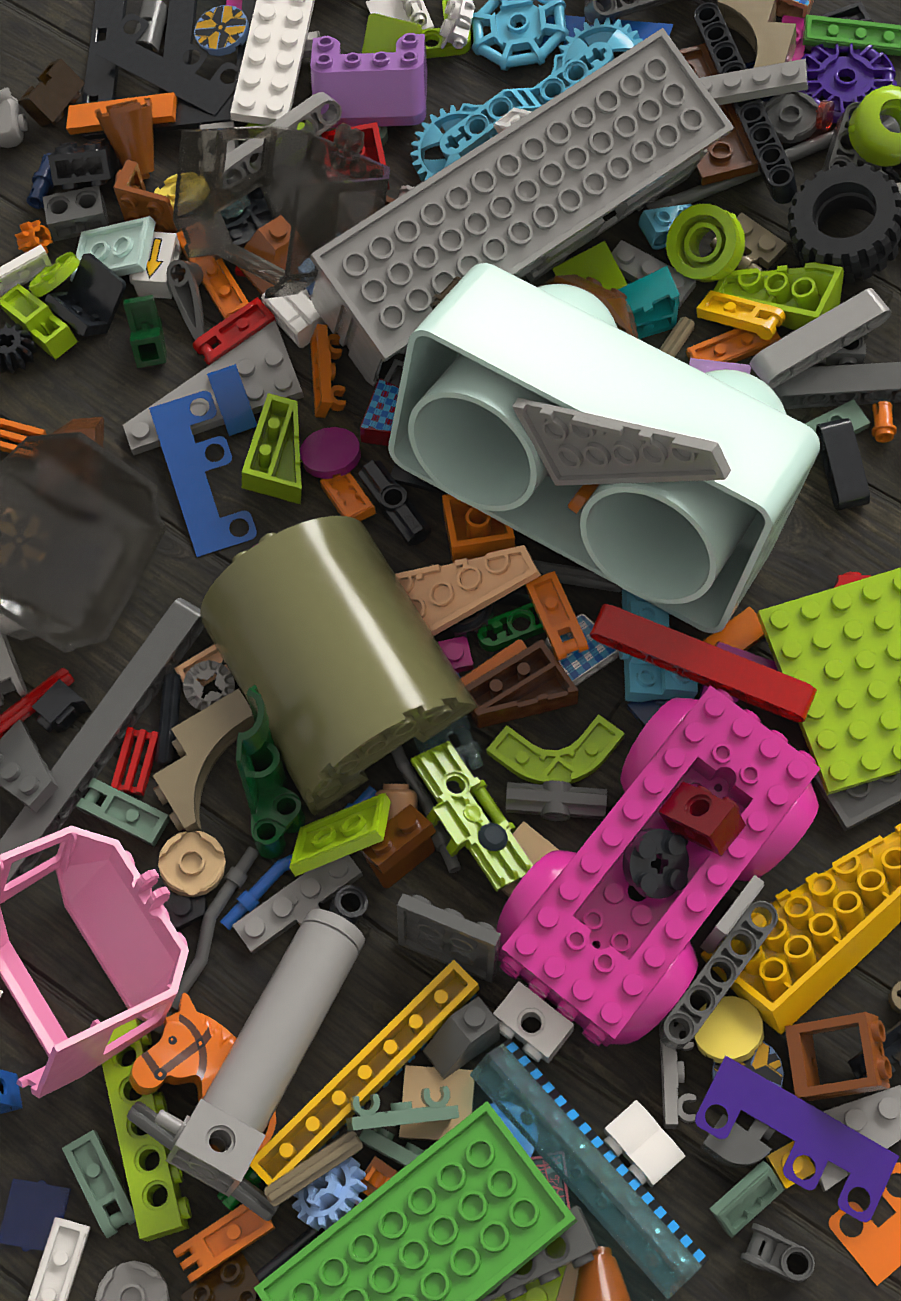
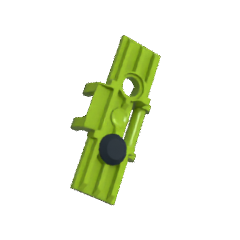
M450 741L411 758V763L438 802L426 818L433 826H436L441 821L450 834L451 839L446 846L450 856H455L464 846L466 849H469L496 891L523 878L532 868L533 864L512 835L516 830L515 825L507 821L486 790L488 786L486 782L479 780L478 777H473ZM448 781L458 782L462 792L459 794L450 792L447 789L446 783ZM473 797H476V799H477L478 802L481 804V806L483 807V809L485 810V812L487 813V815L489 816V818L491 819V821H492L493 823H490V822H489V820L487 819V817H486L485 814L483 813L482 809L480 808V806L477 804V802L475 801V799H474Z

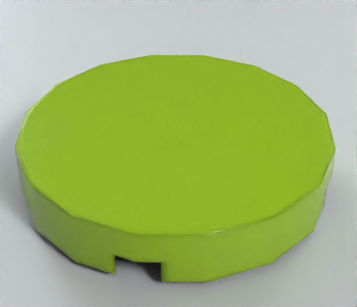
M67 252L56 258L55 264L44 267L31 280L29 290L34 296L41 297L49 293L76 270L80 260L73 252Z

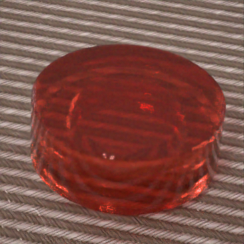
M822 100L816 114V127L818 130H830L835 108L834 101Z

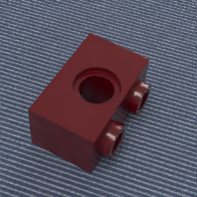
M684 781L658 811L671 832L719 856L724 854L746 826L739 813L740 808L733 800L728 797L721 799L701 785L695 787Z

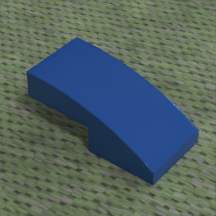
M236 364L208 373L207 376L229 436L257 427Z

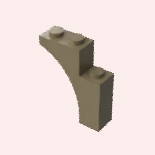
M718 0V8L726 25L741 34L752 46L756 54L754 68L792 61L796 49V24L775 22L776 0Z
M239 688L171 728L177 738L172 741V744L181 758L153 775L158 784L153 790L163 805L168 802L174 812L169 814V817L178 831L183 829L187 833L202 831L200 803L207 777L219 757L237 740L238 732L248 731L255 723L250 705Z

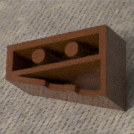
M542 639L465 686L478 706L468 713L478 728L578 704L579 690Z

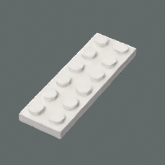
M256 0L231 107V120L270 125L292 109L315 0Z

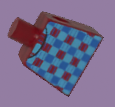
M379 378L360 426L361 442L384 446L389 445L399 392L398 386Z

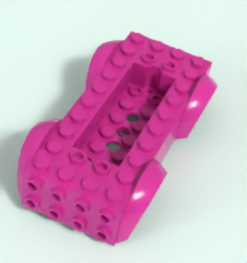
M711 685L700 699L675 697L665 703L651 717L638 735L625 760L620 779L625 793L577 853L561 850L551 851L536 862L513 890L498 920L496 932L501 933L498 958L502 963L500 968L515 980L519 976L529 984L528 989L542 1000H549L557 1007L556 1011L569 1021H575L585 1029L582 1034L596 1046H599L601 1043L607 1047L609 1044H628L646 1035L662 1021L683 996L696 974L698 959L690 939L735 880L750 881L754 875L760 878L769 872L804 836L818 812L819 804L811 781L821 768L815 764V759L805 751H797L788 744L787 738L782 733L776 730H769L760 723L761 720L755 713L748 709H741L733 703V698L722 689L716 690ZM683 781L695 787L701 785L721 799L728 797L739 806V813L746 826L722 856L688 840L686 846L689 856L688 883L684 889L677 890L673 895L662 899L646 897L643 901L637 902L629 897V884L623 872L624 852L627 846H631L637 838L634 836L644 829L659 828L669 830L658 811Z

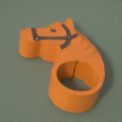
M183 993L179 1001L178 1012L166 1017L163 1022L164 1030L160 1041L135 1060L130 1072L129 1081L133 1089L141 1095L155 1093L163 1083L172 1085L194 1083L197 1086L199 1103L200 1099H203L237 1038L217 1021L197 1012L188 994ZM276 1112L272 1115L263 1132L266 1136L257 1153L273 1136L276 1127ZM210 1144L214 1151L220 1152L218 1147Z

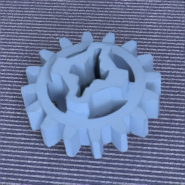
M350 1157L294 1194L293 1196L298 1200L292 1204V1207L299 1212L297 1217L317 1231L321 1227L327 1230L333 1223L352 1210L355 1204L358 1205L363 1200L358 1195L360 1192L367 1190V1186L361 1182L366 1176V1173L359 1168L361 1164Z

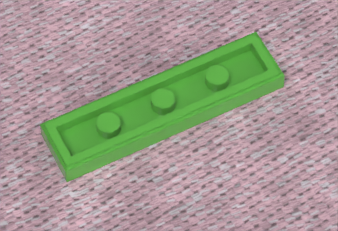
M806 14L802 45L816 46L823 44L824 47L834 48L835 44L849 47L850 43H853L854 50L860 49V51H863L870 44L879 53L883 52L887 55L901 56V25Z

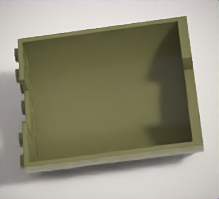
M347 516L321 517L296 524L278 533L266 534L257 545L248 551L240 552L234 556L232 564L214 581L203 599L200 609L203 625L247 702L246 694L248 689L253 685L257 686L269 717V728L275 747L278 749L283 765L313 815H317L368 781L369 779L364 770L411 738L416 737L424 743L478 707L366 527L355 518Z

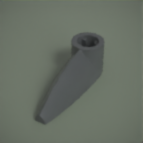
M174 260L167 267V279L180 313L191 335L196 340L204 334L203 306L198 287L203 281V270L197 263Z

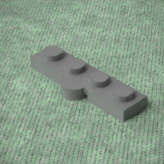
M349 855L304 873L234 923L233 927L251 953L255 954L296 923L301 925L310 910L320 909L319 905L321 903H326L336 895L340 888L351 885L362 877L363 874Z

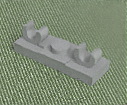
M665 1016L659 1023V1028L667 1016ZM674 1022L670 1023V1034L674 1038L680 1039L679 1033L685 1031V1028L680 1023L676 1027H674ZM660 1039L664 1129H676L678 1118L685 1123L695 1122L696 1114H686L682 1109V1105L686 1102H695L696 1095L687 1093L678 1099V1083H684L685 1080L684 1061H677L676 1049L668 1048ZM689 1042L679 1050H692L694 1042Z

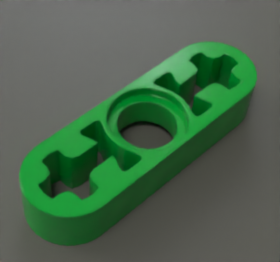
M533 603L488 620L489 626L480 628L477 634L479 645L486 651L494 652L508 647L518 639L523 641L544 633L545 630L540 619L539 624L536 625L533 614L536 610ZM524 617L530 621V626L524 631H518L513 628L512 623L516 618ZM507 623V630L510 636H506V630L503 631V624ZM488 630H492L494 634H497L496 641H492L490 637L486 638Z

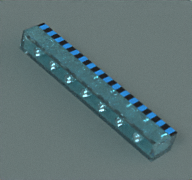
M511 1038L486 1054L471 1072L470 1076L667 1299L671 1298L709 1260L707 1256Z

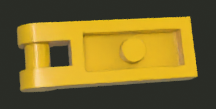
M710 290L696 308L698 318L754 332L764 340H770L776 333V327H780L786 319V314L781 308Z

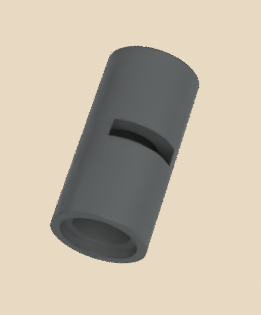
M143 0L139 17L147 20L149 26L137 40L136 44L156 54L159 53L168 16V6L163 1ZM138 21L135 33H137L141 28V24Z

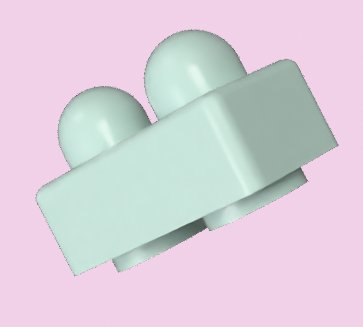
M480 263L473 266L409 337L388 450L393 461L407 472L697 629L708 633H717L725 628L769 557L819 453L820 442L812 428L786 414L784 406L776 393L757 377L746 372L728 369L704 373L618 329L607 307L597 297L584 289L567 284H548L536 287L495 265ZM518 398H523L718 442L732 471L726 480L599 484L583 507L575 514L568 508V504L582 485L555 486L553 480L547 476L548 471L512 406Z

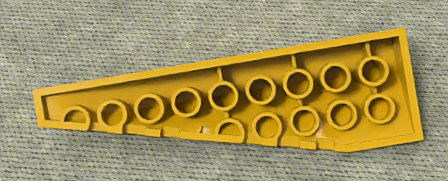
M901 823L895 826V832L884 838L879 835L832 862L833 867L820 874L815 872L805 878L806 883L790 892L786 889L775 895L776 900L770 903L777 911L778 921L730 988L740 998L747 1000L757 1008L762 1020L780 1035L785 1032V1026L794 1024L901 922ZM751 914L752 922L756 926H767V921L762 914ZM731 941V947L735 953L739 955L747 953L746 945L742 941ZM706 951L701 953V957L706 963L713 955L712 953L708 954ZM712 967L726 982L727 976L725 971L719 967Z

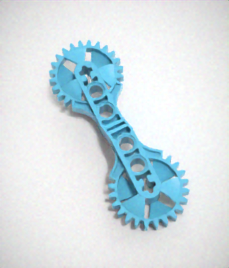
M596 18L592 27L587 22H584L583 31L574 28L575 37L566 36L567 45H559L561 54L555 55L551 75L533 88L503 89L483 105L463 103L459 111H456L454 105H451L450 113H446L441 108L440 117L437 118L431 114L430 119L432 122L430 124L422 122L424 132H415L418 141L411 143L414 149L410 153L414 161L412 164L421 181L427 180L497 135L498 133L493 125L503 117L501 115L507 114L513 108L527 111L536 110L553 99V96L559 95L615 59L613 52L627 51L643 41V39L639 38L638 31H632L629 23L622 28L620 19L614 25H611L610 19L606 18L604 24L600 25L598 18ZM441 128L444 129V134L440 131ZM440 145L445 159H424L425 150Z

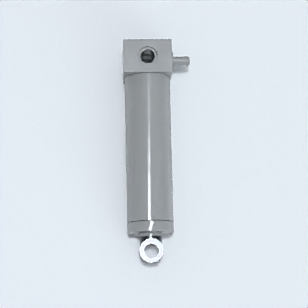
M346 885L336 893L329 905L328 911L312 909L307 913L203 1099H200L191 1116L187 1115L185 1120L182 1121L164 1110L159 1111L154 1120L155 1123L176 1135L172 1141L175 1145L165 1160L166 1162L228 1197L241 1183L266 1136L263 1134L365 944L362 932L355 926L368 906V898L362 889L354 885ZM341 902L350 903L355 912H348L343 909ZM210 1144L218 1147L220 1152L214 1151Z

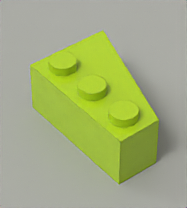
M268 393L242 469V488L301 504L302 485L298 404L296 400Z

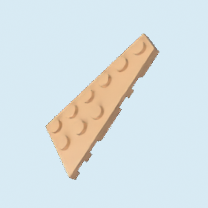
M525 545L490 552L486 556L470 560L464 558L455 560V563L443 566L437 564L395 574L433 636L541 576Z

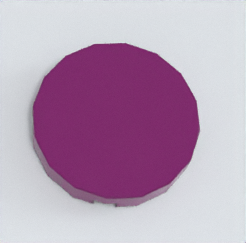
M330 427L313 432L304 440L300 447V459L304 469L317 478L331 479L333 475L339 473L343 476L353 470L361 458L360 443L354 433L344 428Z

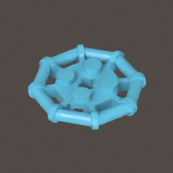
M488 0L477 13H473L471 25L474 43L472 50L476 55L484 56L499 65L501 70L508 71L511 67L535 63L541 65L545 63L546 57L562 41L566 40L565 37L569 36L565 19L566 3L564 0H537L544 4L537 7L533 4L535 0ZM498 6H500V11L496 15L495 12L492 15H490ZM553 14L555 24L546 23V17ZM518 22H521L523 25L522 27L514 28ZM484 26H490L491 33L484 36ZM545 35L551 36L541 48L538 47L542 44ZM497 44L503 51V54L494 50L490 46ZM528 49L531 50L530 53L512 56L513 52Z

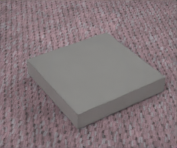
M756 875L752 877L700 948L708 954H713L764 887V881Z

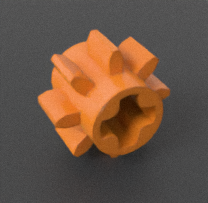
M40 220L20 224L22 232L15 234L19 246L18 249L28 252L41 244L46 253H48L46 246L53 243L49 229L44 225H40Z

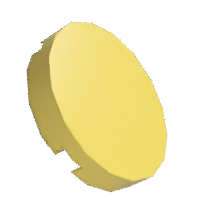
M724 996L696 1033L694 1040L699 1051L704 1056L707 1055L709 1058H712L716 1063L721 1064L725 1055L741 1063L750 1059L755 1054V1050L759 1045L761 1046L764 1039L763 1020L757 1008L747 1000L736 996ZM704 1004L698 1011L705 1010L706 1004Z

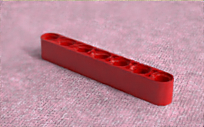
M602 605L589 634L592 639L603 645L707 687L711 685L716 690L722 689L732 697L795 722H805L817 693L815 687L804 681L613 605Z

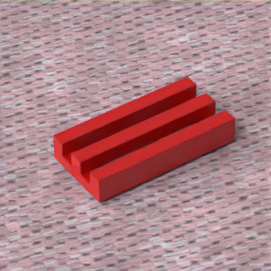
M127 727L111 787L124 793L145 795L156 755L158 732L152 731L150 733L144 729L135 730L133 727ZM137 738L124 785H122L134 739ZM145 740H149L137 787H133Z

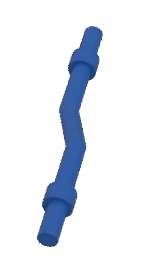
M368 786L352 804L348 803L343 809L374 797L377 791ZM293 854L276 861L249 891L245 889L237 898L239 902L220 921L228 930H231L233 924L240 920L247 911L251 912L260 904L258 900L284 872L290 870L289 867Z

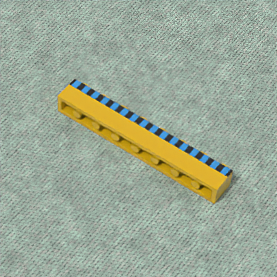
M453 960L255 1155L250 1167L269 1185L325 1148L347 1126L346 1118L357 1116L351 1108V1098L359 1096L360 1107L364 1109L371 1102L370 1095L379 1094L405 1068V1065H408L428 1045L447 1019L480 993L478 983Z

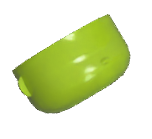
M888 85L871 91L854 110L849 121L848 132L853 148L859 156L874 165L886 167L901 163V87ZM888 115L896 119L900 127V133L891 132L886 129L881 123L880 116Z
M712 204L690 206L674 219L669 228L666 240L667 256L676 271L685 277L700 282L721 280L730 275L742 260L745 251L744 230L736 215ZM713 231L717 238L716 247L709 256L700 257V242L704 235Z

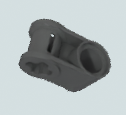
M753 1223L751 1227L753 1235L745 1253H741L739 1257L742 1261L792 1283H801L811 1276L814 1271L815 1262L809 1250L785 1239L769 1228ZM764 1240L765 1245L761 1255L759 1256L758 1251L760 1249L762 1241ZM796 1254L805 1260L806 1271L804 1274L795 1275L789 1271L786 1264L788 1256Z

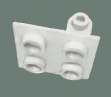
M423 0L366 1L370 14L378 13L421 25L422 30L434 28Z
M448 0L444 12L448 14V18L443 21L439 35L443 36L442 49L447 42L453 44V47L461 49L467 44L475 10L473 0Z

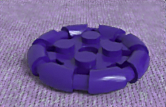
M850 43L849 47L835 44L834 48L818 44L811 49V53L804 54L801 58L806 59L808 90L797 92H803L815 100L818 104L820 119L836 124L841 114L851 103L861 102L867 94L880 87L888 85L897 86V82L894 80L896 71L889 58L883 52L879 53L872 48L873 45L870 44L863 51H860V49L854 50L853 43ZM839 53H847V56L839 57ZM848 76L852 79V81L844 82L840 80L839 77ZM823 96L826 101L821 102L819 98Z

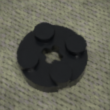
M648 828L638 832L634 836L637 838L631 846H627L623 855V872L628 884L634 886L640 895L655 899L669 897L677 890L684 889L688 883L687 874L689 869V856L684 838L669 830ZM656 854L661 859V866L658 871L656 868H651V861L656 860Z

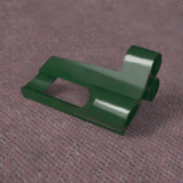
M253 685L248 689L246 696L255 723L248 731L238 732L236 764L251 811V834L255 846L262 857L273 859L280 856L285 850L286 842L283 834L299 831L300 827H303L305 824V814L300 798L288 790V780L280 754L272 738L266 707L257 686ZM286 811H294L291 814L283 815ZM269 835H274L272 839L263 840Z

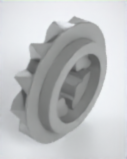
M207 660L197 663L190 668L184 678L183 690L188 702L196 709L202 711L235 690V682L231 672L222 663ZM215 673L217 675L215 686L222 693L210 691L208 695H205L204 699L201 698L204 687L196 679L208 681Z

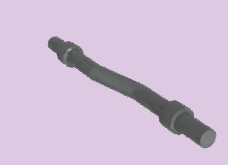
M401 745L393 750L391 754L398 770L406 783L409 784V788L417 793L418 803L424 816L427 817L435 805L411 766ZM439 821L434 826L436 833L433 834L431 839L435 850L441 853L449 873H455L461 869V865L457 856L451 857L446 850L451 836L445 830L442 822Z
M249 846L237 865L230 868L224 877L226 880L224 885L204 913L195 958L181 978L178 993L166 1017L178 1012L182 994L189 992L206 966L216 919L237 888L241 889L248 876L246 874L259 855L256 849ZM162 1024L155 1028L154 1031L161 1034L164 1026Z

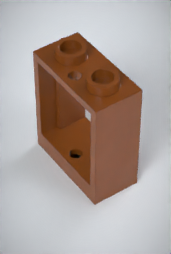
M862 1012L785 1026L794 1092L798 1098L814 1101L890 1089L889 1079L892 1077V1068L889 1059L884 1054L883 1042L886 1040V1032L878 1016ZM859 1026L867 1078L820 1085L812 1034Z

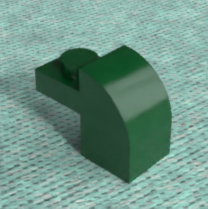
M148 295L124 300L123 305L131 331L130 343L137 368L166 363L167 352L164 332L154 296Z

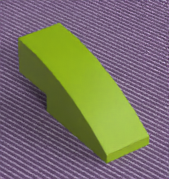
M19 283L0 297V307L16 324L18 323L22 326L24 330L27 329L31 333L33 341L55 360L78 342L69 326L56 317L48 305Z

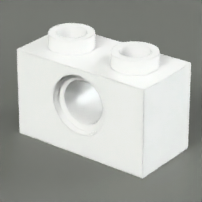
M519 981L493 1013L500 1022V1033L507 1039L515 1037L524 1044L522 1050L536 1062H539L542 1058L549 1063L574 1031V1024ZM526 1018H537L541 1022V1028L535 1033L524 1031L521 1025Z

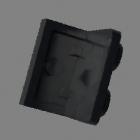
M91 253L83 254L69 291L48 293L44 303L54 311L55 316L71 325L77 334L85 337L106 334L125 292L126 282Z

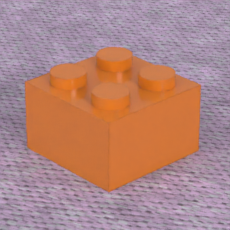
M450 494L442 495L444 520L452 563H455V560L464 558L470 560L486 556L490 552L515 547L513 528L456 499Z

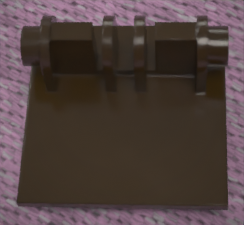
M239 1252L215 1268L180 1295L183 1301H262L254 1289L260 1282L242 1252Z

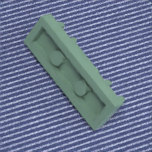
M447 1086L440 1087L441 1097L437 1102L430 1098L429 1088L422 1089L421 1100L427 1107L412 1108V1101L390 1104L391 1111L377 1113L376 1111L380 1106L378 1094L370 1095L371 1106L367 1110L360 1107L359 1096H353L351 1098V1108L357 1114V1117L346 1118L347 1131L459 1118L458 1105L446 1106L450 1099V1090Z

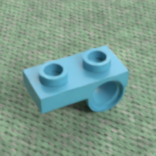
M691 203L644 210L642 212L638 225L652 249L659 250L666 247L667 234L671 224L682 211L693 206Z

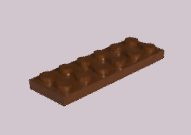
M705 44L679 50L698 78L718 75ZM731 103L718 106L731 122L734 129L731 133L708 147V152L695 168L702 186L758 172V161Z

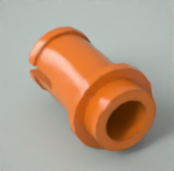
M879 401L878 405L875 403L872 406L874 414L872 435L876 441L881 443L892 441L897 433V428L893 425L892 403L888 401Z

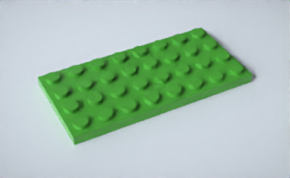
M486 1101L255 1286L254 1289L262 1301H481L578 1222V1220L489 1102Z

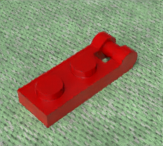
M256 297L198 337L192 346L199 355L205 357L204 361L209 366L274 320L276 321L275 316ZM218 342L220 345L213 349L212 345Z

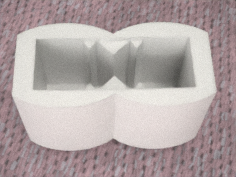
M637 1100L604 1128L603 1132L607 1136L603 1140L604 1143L617 1157L621 1154L624 1155L631 1164L628 1170L642 1185L647 1182L652 1188L685 1157L676 1143Z

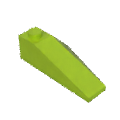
M813 262L805 263V267L788 268L787 265L777 266V270L760 271L758 268L734 270L730 275L718 280L713 291L781 308L786 314V319L782 326L797 330L840 305L844 269L843 267Z

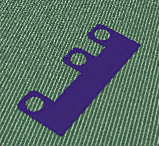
M725 1055L695 1116L697 1126L718 1139H725L730 1134L740 1111L746 1112L795 1141L783 1167V1174L787 1179L806 1190H813L816 1188L828 1161L850 1173L838 1198L839 1208L861 1222L870 1221L899 1156ZM714 1104L723 1106L728 1114L726 1125L719 1129L709 1126L705 1119L706 1110ZM801 1155L809 1156L814 1161L816 1167L815 1174L807 1180L798 1178L793 1171L794 1160ZM855 1187L864 1188L869 1193L870 1205L865 1211L857 1212L849 1206L848 1194Z

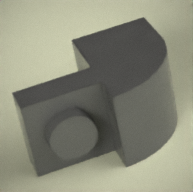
M723 1114L714 1128L724 1127L728 1117ZM755 1119L748 1131H746L735 1122L727 1138L718 1139L709 1134L700 1148L726 1166L733 1168L751 1167L762 1161L772 1150L761 1142L760 1139L763 1137L768 1141L775 1132V1129Z

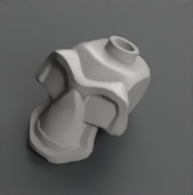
M8 87L0 90V147L3 148L18 146L23 141L24 131L28 130L26 115L23 114L17 102L18 100L11 96Z

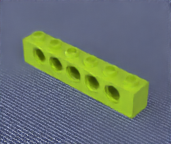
M135 1018L115 1028L108 1044L141 1025L142 1022ZM150 1032L102 1063L139 1238L147 1242L189 1229L187 1219L192 1217L189 1201L186 1196H181L179 1183L183 1182L182 1170L165 1161L171 1151L149 1134L139 1136L137 1126L127 1118L129 1110L137 1101H141L157 1114L160 1110L167 1112L163 1092L158 1093V1090L153 1094L142 1095L136 1101H131L130 1090L132 1086L129 1078L133 1064L124 1067L122 1064V1058L126 1052L135 1050L137 1059L148 1051V1045H152ZM153 1152H158L160 1157L158 1166L154 1170L147 1171L145 1168L147 1156ZM165 1187L168 1192L167 1200L163 1205L156 1207L153 1203V1194L158 1188Z

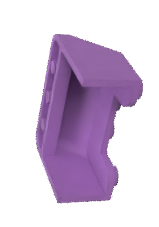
M404 34L396 42V52L388 53L380 51L376 53L358 54L351 52L340 54V42L330 36L313 38L310 64L312 95L324 92L338 102L342 109L340 120L331 128H348L377 122L378 126H409L420 124L425 120L427 100L425 34ZM329 104L322 107L321 114L327 112Z

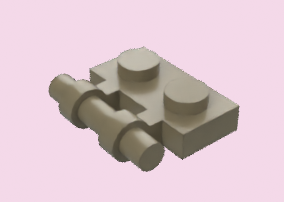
M741 212L736 218L744 230V253L747 256L742 257L737 269L758 268L760 271H763L757 265L759 263L768 270L786 252L787 243ZM716 237L710 243V247L715 249L717 244Z

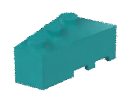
M668 266L618 289L627 296L626 301L633 311L639 339L671 330L675 327L680 294Z

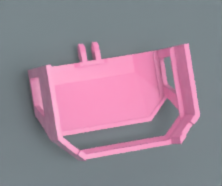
M74 826L67 827L0 855V904L55 870L64 907L128 1010L101 1023L96 1019L92 1021L89 1029L67 1038L10 943L0 907V976L49 1057L46 1066L19 1078L16 1083L22 1088L28 1085L32 1086L30 1087L31 1092L37 1098H41L83 1077L155 1028L161 1026L178 993L189 952L185 937L182 933L176 931L170 922L167 909L163 906L169 899V890L165 886L159 887L152 892L151 887L158 882L159 878L156 870H148L140 875L135 867L131 853L127 850L125 851L118 840ZM60 843L58 852L53 858L6 884L12 863ZM135 1018L144 1021L141 1025L108 1044L115 1028Z

